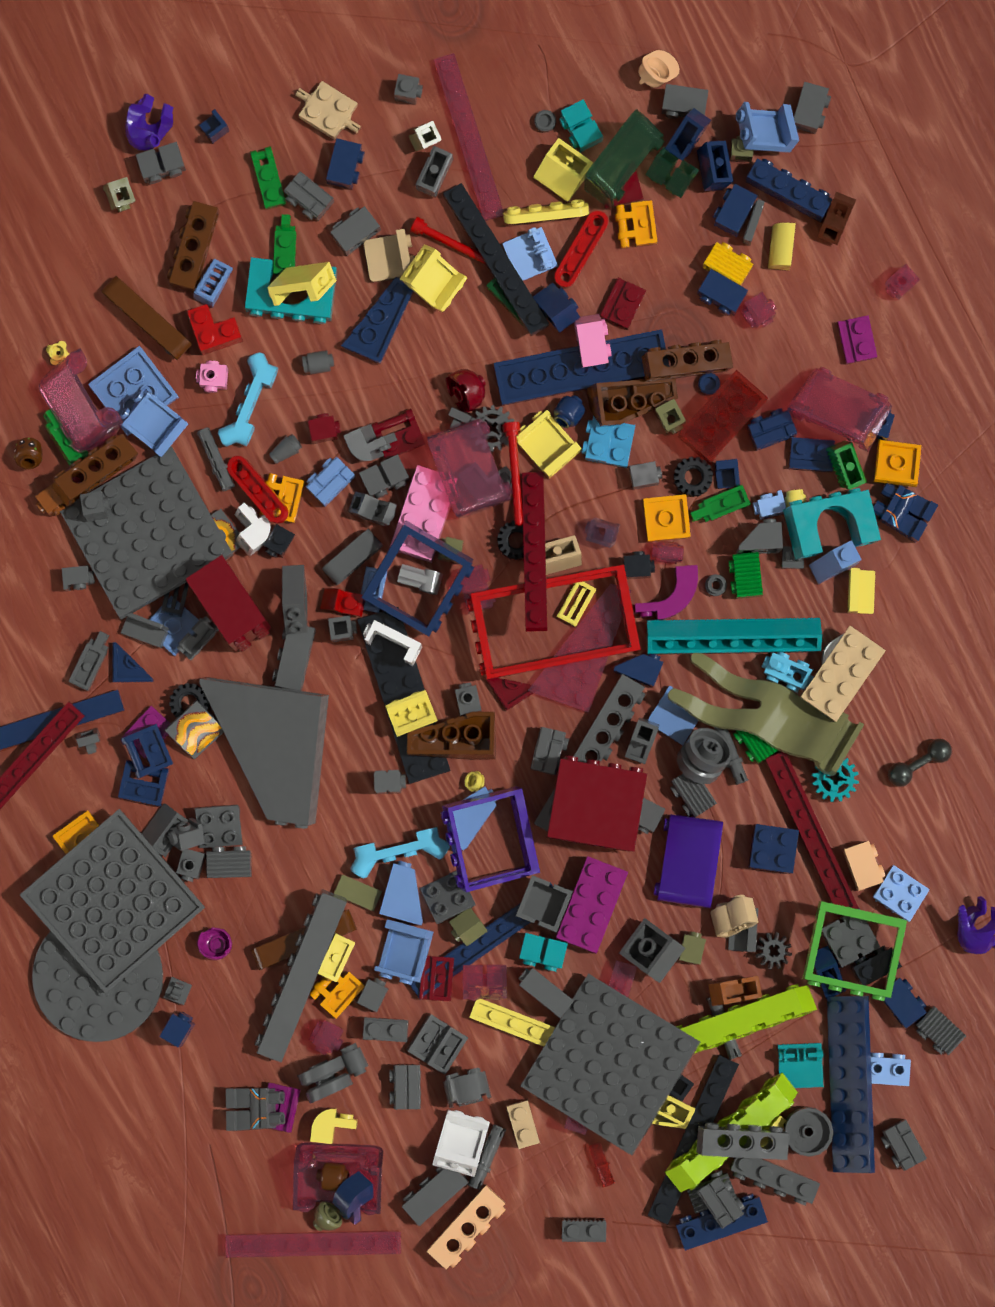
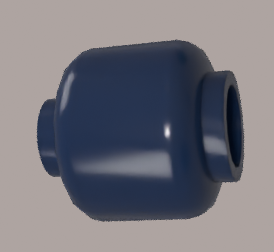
M574 395L562 397L553 410L555 421L564 428L575 427L585 414L582 400Z

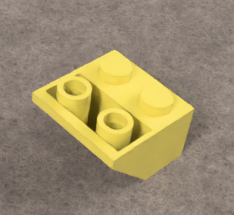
M558 138L546 154L533 178L569 202L593 169V162Z

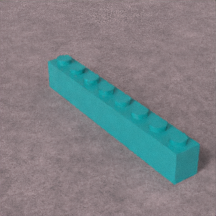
M820 618L647 620L648 654L821 651L822 646Z

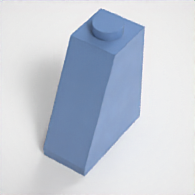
M851 540L817 559L809 567L817 583L820 584L856 566L862 559Z
M483 787L465 799L492 793L493 790L492 788L487 790L486 787ZM496 800L453 811L459 842L463 851L468 848L497 806Z
M399 861L398 865L393 863L379 914L422 926L423 918L415 869L411 868L412 864Z

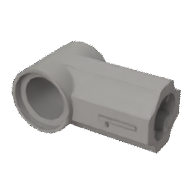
M402 564L397 582L419 588L420 591L437 595L443 574L429 569L422 570Z

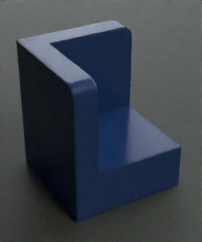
M215 109L211 111L212 116L199 125L212 144L229 132L228 125Z
M738 460L716 461L717 488L725 489L740 486Z

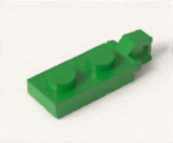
M282 214L281 226H276L273 274L280 275L285 268L295 267L297 232L296 227L291 226V216L289 214Z
M53 408L46 411L43 417L47 422L45 425L47 432L68 465L71 466L80 458L82 460L87 458L88 451L68 420L62 416L58 418Z
M743 485L703 500L702 503L698 504L699 509L691 512L690 516L693 522L704 518L705 522L713 521L750 506L751 503Z

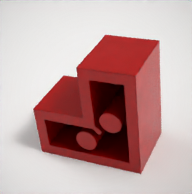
M207 304L187 311L202 355L243 342L235 317L215 324Z

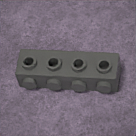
M733 1157L729 1167L731 1171H734L733 1176L745 1180L746 1177L753 1179L754 1185L764 1189L766 1185L774 1188V1193L786 1197V1194L794 1196L793 1201L805 1206L807 1202L813 1203L820 1186L818 1181L765 1159Z

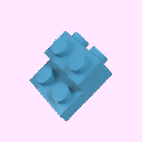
M593 416V421L588 420L586 433H590L589 441H584L582 454H586L585 460L627 468L635 425L623 423L621 425L600 426Z

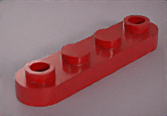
M593 211L587 217L555 272V282L559 287L570 288L576 282L608 226V217L604 212ZM595 220H600L601 225L595 226L593 222ZM562 275H568L569 280L563 281L561 279Z
M242 456L232 457L227 464L229 474L269 521L275 524L283 523L289 513L287 506L247 459ZM242 465V470L238 471L239 466ZM281 510V514L276 516L277 511Z

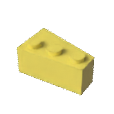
M669 1095L652 1124L686 1129L695 1108Z

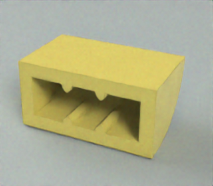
M777 223L772 226L768 268L789 271L792 261L796 223Z

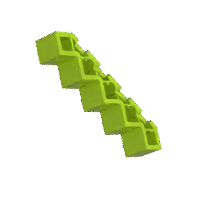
M798 984L787 987L785 992L771 997L767 994L757 998V1002L743 1007L739 1004L728 1008L729 1012L715 1017L708 1015L700 1018L698 1023L684 1028L680 1025L677 1028L701 1042L694 1053L696 1054L700 1051L716 1048L728 1041L744 1038L759 1030L777 1026L787 1020L803 1017L817 1010L809 986L799 987Z
M780 1073L766 1080L758 1093L744 1099L735 1113L719 1120L717 1124H719V1127H727V1124H738L740 1128H748V1125H759L761 1129H765L775 1117L794 1104L793 1100L798 1092L786 1076ZM725 1134L718 1137V1145L725 1142ZM744 1135L739 1139V1145L743 1146L746 1144L747 1136ZM696 1140L688 1153L672 1160L665 1173L680 1192L687 1189L693 1190L713 1170L721 1167L729 1157L702 1156L696 1152Z

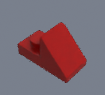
M325 588L320 609L362 617L365 600L361 598V594L346 592L337 588Z

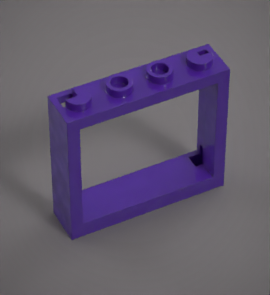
M515 786L442 805L444 812H441V817L448 829L446 840L448 845L452 847L453 854H450L453 867L456 866L457 875H455V881L458 888L465 892H470L540 873L522 788ZM510 797L525 866L468 881L453 811Z

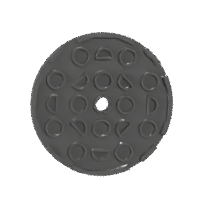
M50 931L37 951L33 965L32 981L38 1005L46 1018L55 1027L65 1034L80 1040L102 1042L123 1037L133 1032L148 1019L159 1001L164 973L161 956L157 949L105 994Z

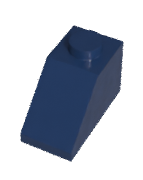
M642 654L615 666L613 672L620 675L623 674L630 679L654 687L663 662L660 661L661 657L658 655Z
M826 946L818 949L813 969L815 975L842 980L837 962L829 947ZM820 984L826 999L846 991L845 988H842L841 992L828 989L829 984Z

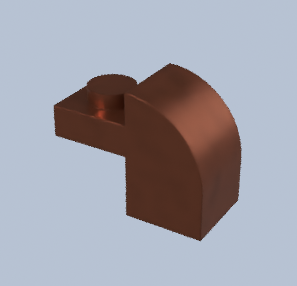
M836 192L818 238L838 245L856 199Z

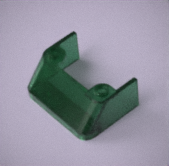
M636 109L587 171L584 179V190L612 210L615 200L619 202L626 193L623 190L626 182L649 152L658 151L665 142L663 140L664 135L643 113Z

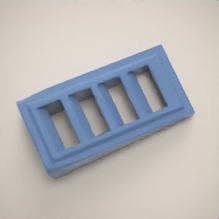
M213 259L194 291V299L213 308L233 268ZM216 268L224 272V275L215 272L214 269ZM212 276V277H214V278L220 280V282L218 283V282H216V281L210 279V277ZM206 284H208V285L214 287L215 290H213V289L207 287Z

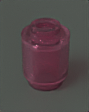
M657 541V545L653 544L652 557L655 558V562L682 563L683 545L667 541Z

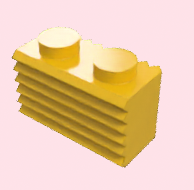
M716 242L703 263V268L708 271L713 269L741 286L753 267L751 258L743 253H740V255L732 251L733 248L725 242L721 244Z

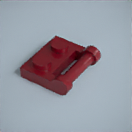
M411 408L405 410L406 413L381 423L375 422L371 424L378 439L383 437L381 431L406 421L410 422V427L395 432L397 441L390 444V449L383 451L385 460L425 445Z

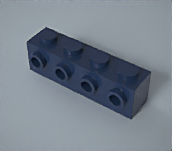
M757 158L747 176L746 183L821 223L833 200L830 198V194L822 189L815 190L806 180L793 178L792 173L785 169L778 170L773 167L774 164L769 160Z
M753 1193L741 1197V1202L745 1207L742 1210L744 1215L724 1229L720 1228L708 1209L699 1212L700 1215L693 1218L691 1215L679 1218V1223H676V1227L684 1250L686 1251L767 1223L760 1197H754Z

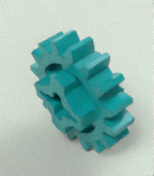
M848 758L842 762L841 766L847 770L849 776L843 774L841 771L842 767L840 766L837 771V777L843 780L836 782V785L833 784V780L826 778L833 775H827L816 766L814 767L818 772L812 774V777L816 778L812 785H818V789L815 792L816 794L822 792V799L829 796L830 802H833L835 797H837L838 801L841 802L843 795L846 798H850L849 791H856L853 784H858L859 781L855 780L854 776H857L859 773L852 771L855 765L849 766L847 764ZM821 781H825L827 783V785L829 786V791H827L823 787ZM842 784L848 785L843 792L837 793L838 788Z

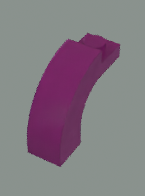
M676 566V586L672 595L661 602L636 603L634 605L635 614H640V617L644 618L653 617V613H656L657 620H667L682 612L695 594L698 583V566Z

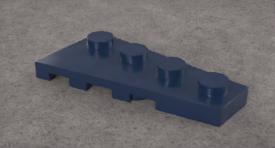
M395 277L341 347L381 364L414 291L402 282L400 278Z

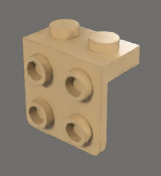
M405 229L396 230L397 235L369 239L364 242L369 277L372 282L395 279V277L400 278L413 261L414 255L409 256L408 248L412 247L410 234H405Z

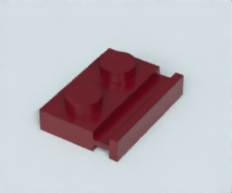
M618 277L600 317L628 330L646 290Z
M427 956L421 977L419 999L451 1001L454 958ZM437 961H438V962H439V961H445V962H443L442 964H440L439 966L436 967V962H437ZM447 962H449V970L445 967ZM432 967L431 971L425 975V971ZM431 974V981L429 982L427 978ZM437 982L442 983L438 988L434 990L435 984ZM430 988V992L423 996V992Z

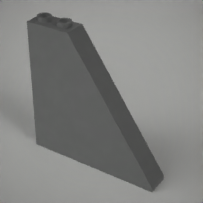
M211 677L201 678L199 683L266 818L274 820V824L277 825L293 823L296 828H308L309 825L315 824L329 695Z

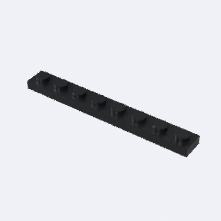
M460 183L444 192L445 200L529 335L533 336L549 327L546 317L463 184Z
M718 1055L697 1102L694 1114L685 1129L672 1160L689 1152L697 1140L698 1126H705V1123L714 1122L739 1066L738 1063ZM666 1174L648 1212V1216L668 1225L682 1192L677 1189Z

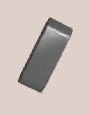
M367 529L322 568V571L337 586L380 550L383 544L370 529Z

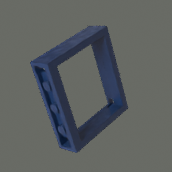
M406 520L361 598L423 634L430 636L432 631L435 633L438 631L442 623L439 620L442 614L447 615L453 603L450 600L453 595L458 596L464 586L461 584L463 578H469L474 569L471 566L474 559ZM408 534L462 565L461 570L428 625L374 595Z

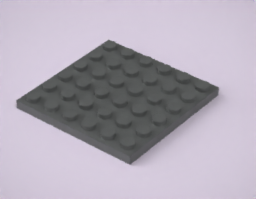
M172 446L169 447L162 457L156 454L90 492L102 491L106 497H109L111 509L108 510L109 518L88 522L83 516L81 498L70 506H65V510L60 511L121 620L127 617L126 615L134 613L187 582V577L217 557L223 555L225 559H228L234 555Z
M118 809L20 894L23 900L105 994L205 908L121 809Z
M588 974L574 996V1002L557 1024L521 1087L633 1156L701 1042Z

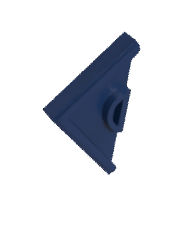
M113 642V683L153 682V678L120 645Z

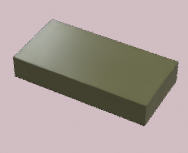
M342 874L334 894L345 897L350 902L374 911L382 891Z

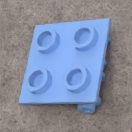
M536 227L528 230V233L502 243L509 260L522 281L558 267L542 227L538 229Z
M893 865L884 882L874 893L873 898L876 899V902L879 901L886 906V909L892 910V913L895 912L902 919L910 922L930 889Z

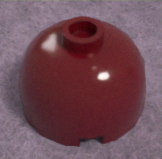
M460 369L446 377L445 382L449 395L451 397L455 395L459 401L455 404L462 412L468 413L482 404L485 398L486 382L481 375H477L469 369Z

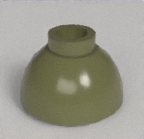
M321 1202L317 1206L314 1214L315 1220L313 1221V1225L317 1230L332 1231L342 1225V1216L333 1204Z

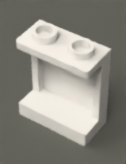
M375 620L373 624L368 623L363 633L367 644L371 645L375 635L378 634L408 649L404 661L411 666L414 665L422 649L420 642Z
M448 1110L432 1165L475 1177L490 1122L482 1117H472L465 1115L461 1111Z

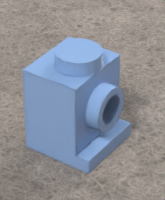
M782 490L777 491L776 496H773L772 493L760 496L761 500L752 503L755 515L759 514L760 519L784 514L783 509L786 508Z

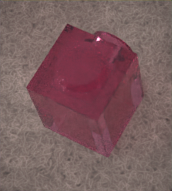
M905 264L886 281L885 289L892 298L896 297L900 300L919 283L920 279Z

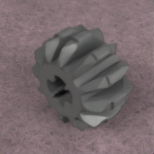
M777 932L774 934L773 940L770 933H766L768 941L766 942L763 938H759V941L764 945L763 947L756 945V949L762 950V953H758L755 956L756 958L764 957L760 962L761 965L769 961L768 969H772L773 962H775L777 969H780L781 964L779 960L787 964L788 961L784 958V955L792 956L791 952H785V949L790 948L791 944L783 945L787 939L785 936L778 941L779 933ZM776 945L778 947L776 950L778 955L776 957L775 955H772V957L769 955V946L775 947Z

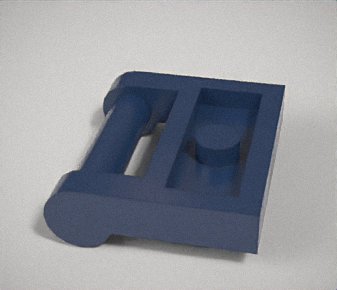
M157 724L121 739L133 762L137 779L173 764ZM134 740H140L150 767L144 768L134 745Z
M126 760L118 798L161 807L169 768H163L148 774L160 778L159 784L130 778L131 772H136L132 760Z

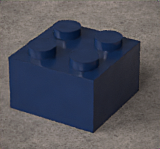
M754 824L748 868L793 874L799 830Z

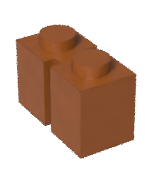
M758 976L708 984L712 1006L762 997Z

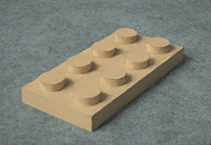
M849 626L800 698L837 722L886 650Z

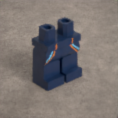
M886 483L881 494L890 499L889 503L886 506L877 500L873 506L875 515L880 518L878 521L886 524L911 541L918 542L938 504L924 499L901 485L896 487Z

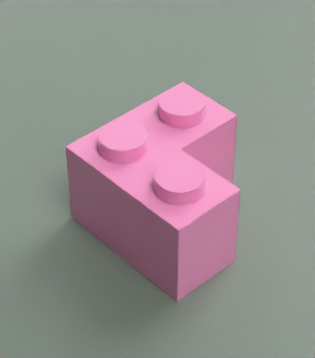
M599 314L580 317L574 322L582 366L588 367L609 363L608 357L612 355L610 344L605 342V336L608 335L605 319H601Z

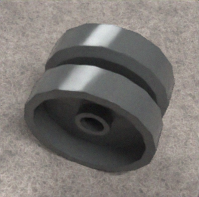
M699 728L693 731L677 753V763L679 769L690 780L699 784H710L717 780L729 764L733 751L730 743L719 732L709 728Z
M341 1056L330 1061L320 1062L310 1067V1070L297 1075L302 1086H308L314 1082L317 1085L305 1093L310 1104L353 1084L348 1073L337 1077L334 1075V1073L345 1067Z
M805 1106L792 1111L787 1116L783 1128L784 1131L789 1133V1147L803 1156L819 1155L832 1142L833 1128L831 1121L826 1114L813 1107ZM810 1128L813 1131L812 1135L808 1134L806 1136L804 1133L805 1129Z

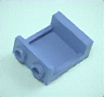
M744 102L736 112V121L739 124L740 138L743 141L744 149L791 152L799 142L791 105L783 104L778 111L752 110L750 109L749 102Z
M145 389L144 392L140 391L134 397L133 401L135 403L131 408H126L121 413L119 423L162 457L188 423Z
M387 919L385 928L389 929L380 964L375 966L374 970L379 971V976L384 978L400 977L399 982L412 985L413 981L420 982L434 932Z

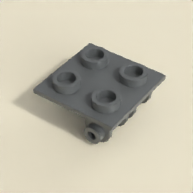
M238 805L195 808L196 820L202 823L205 844L199 845V848L243 845L240 807Z
M457 871L420 888L436 924L442 923L476 906L470 892H465L457 887L455 881Z

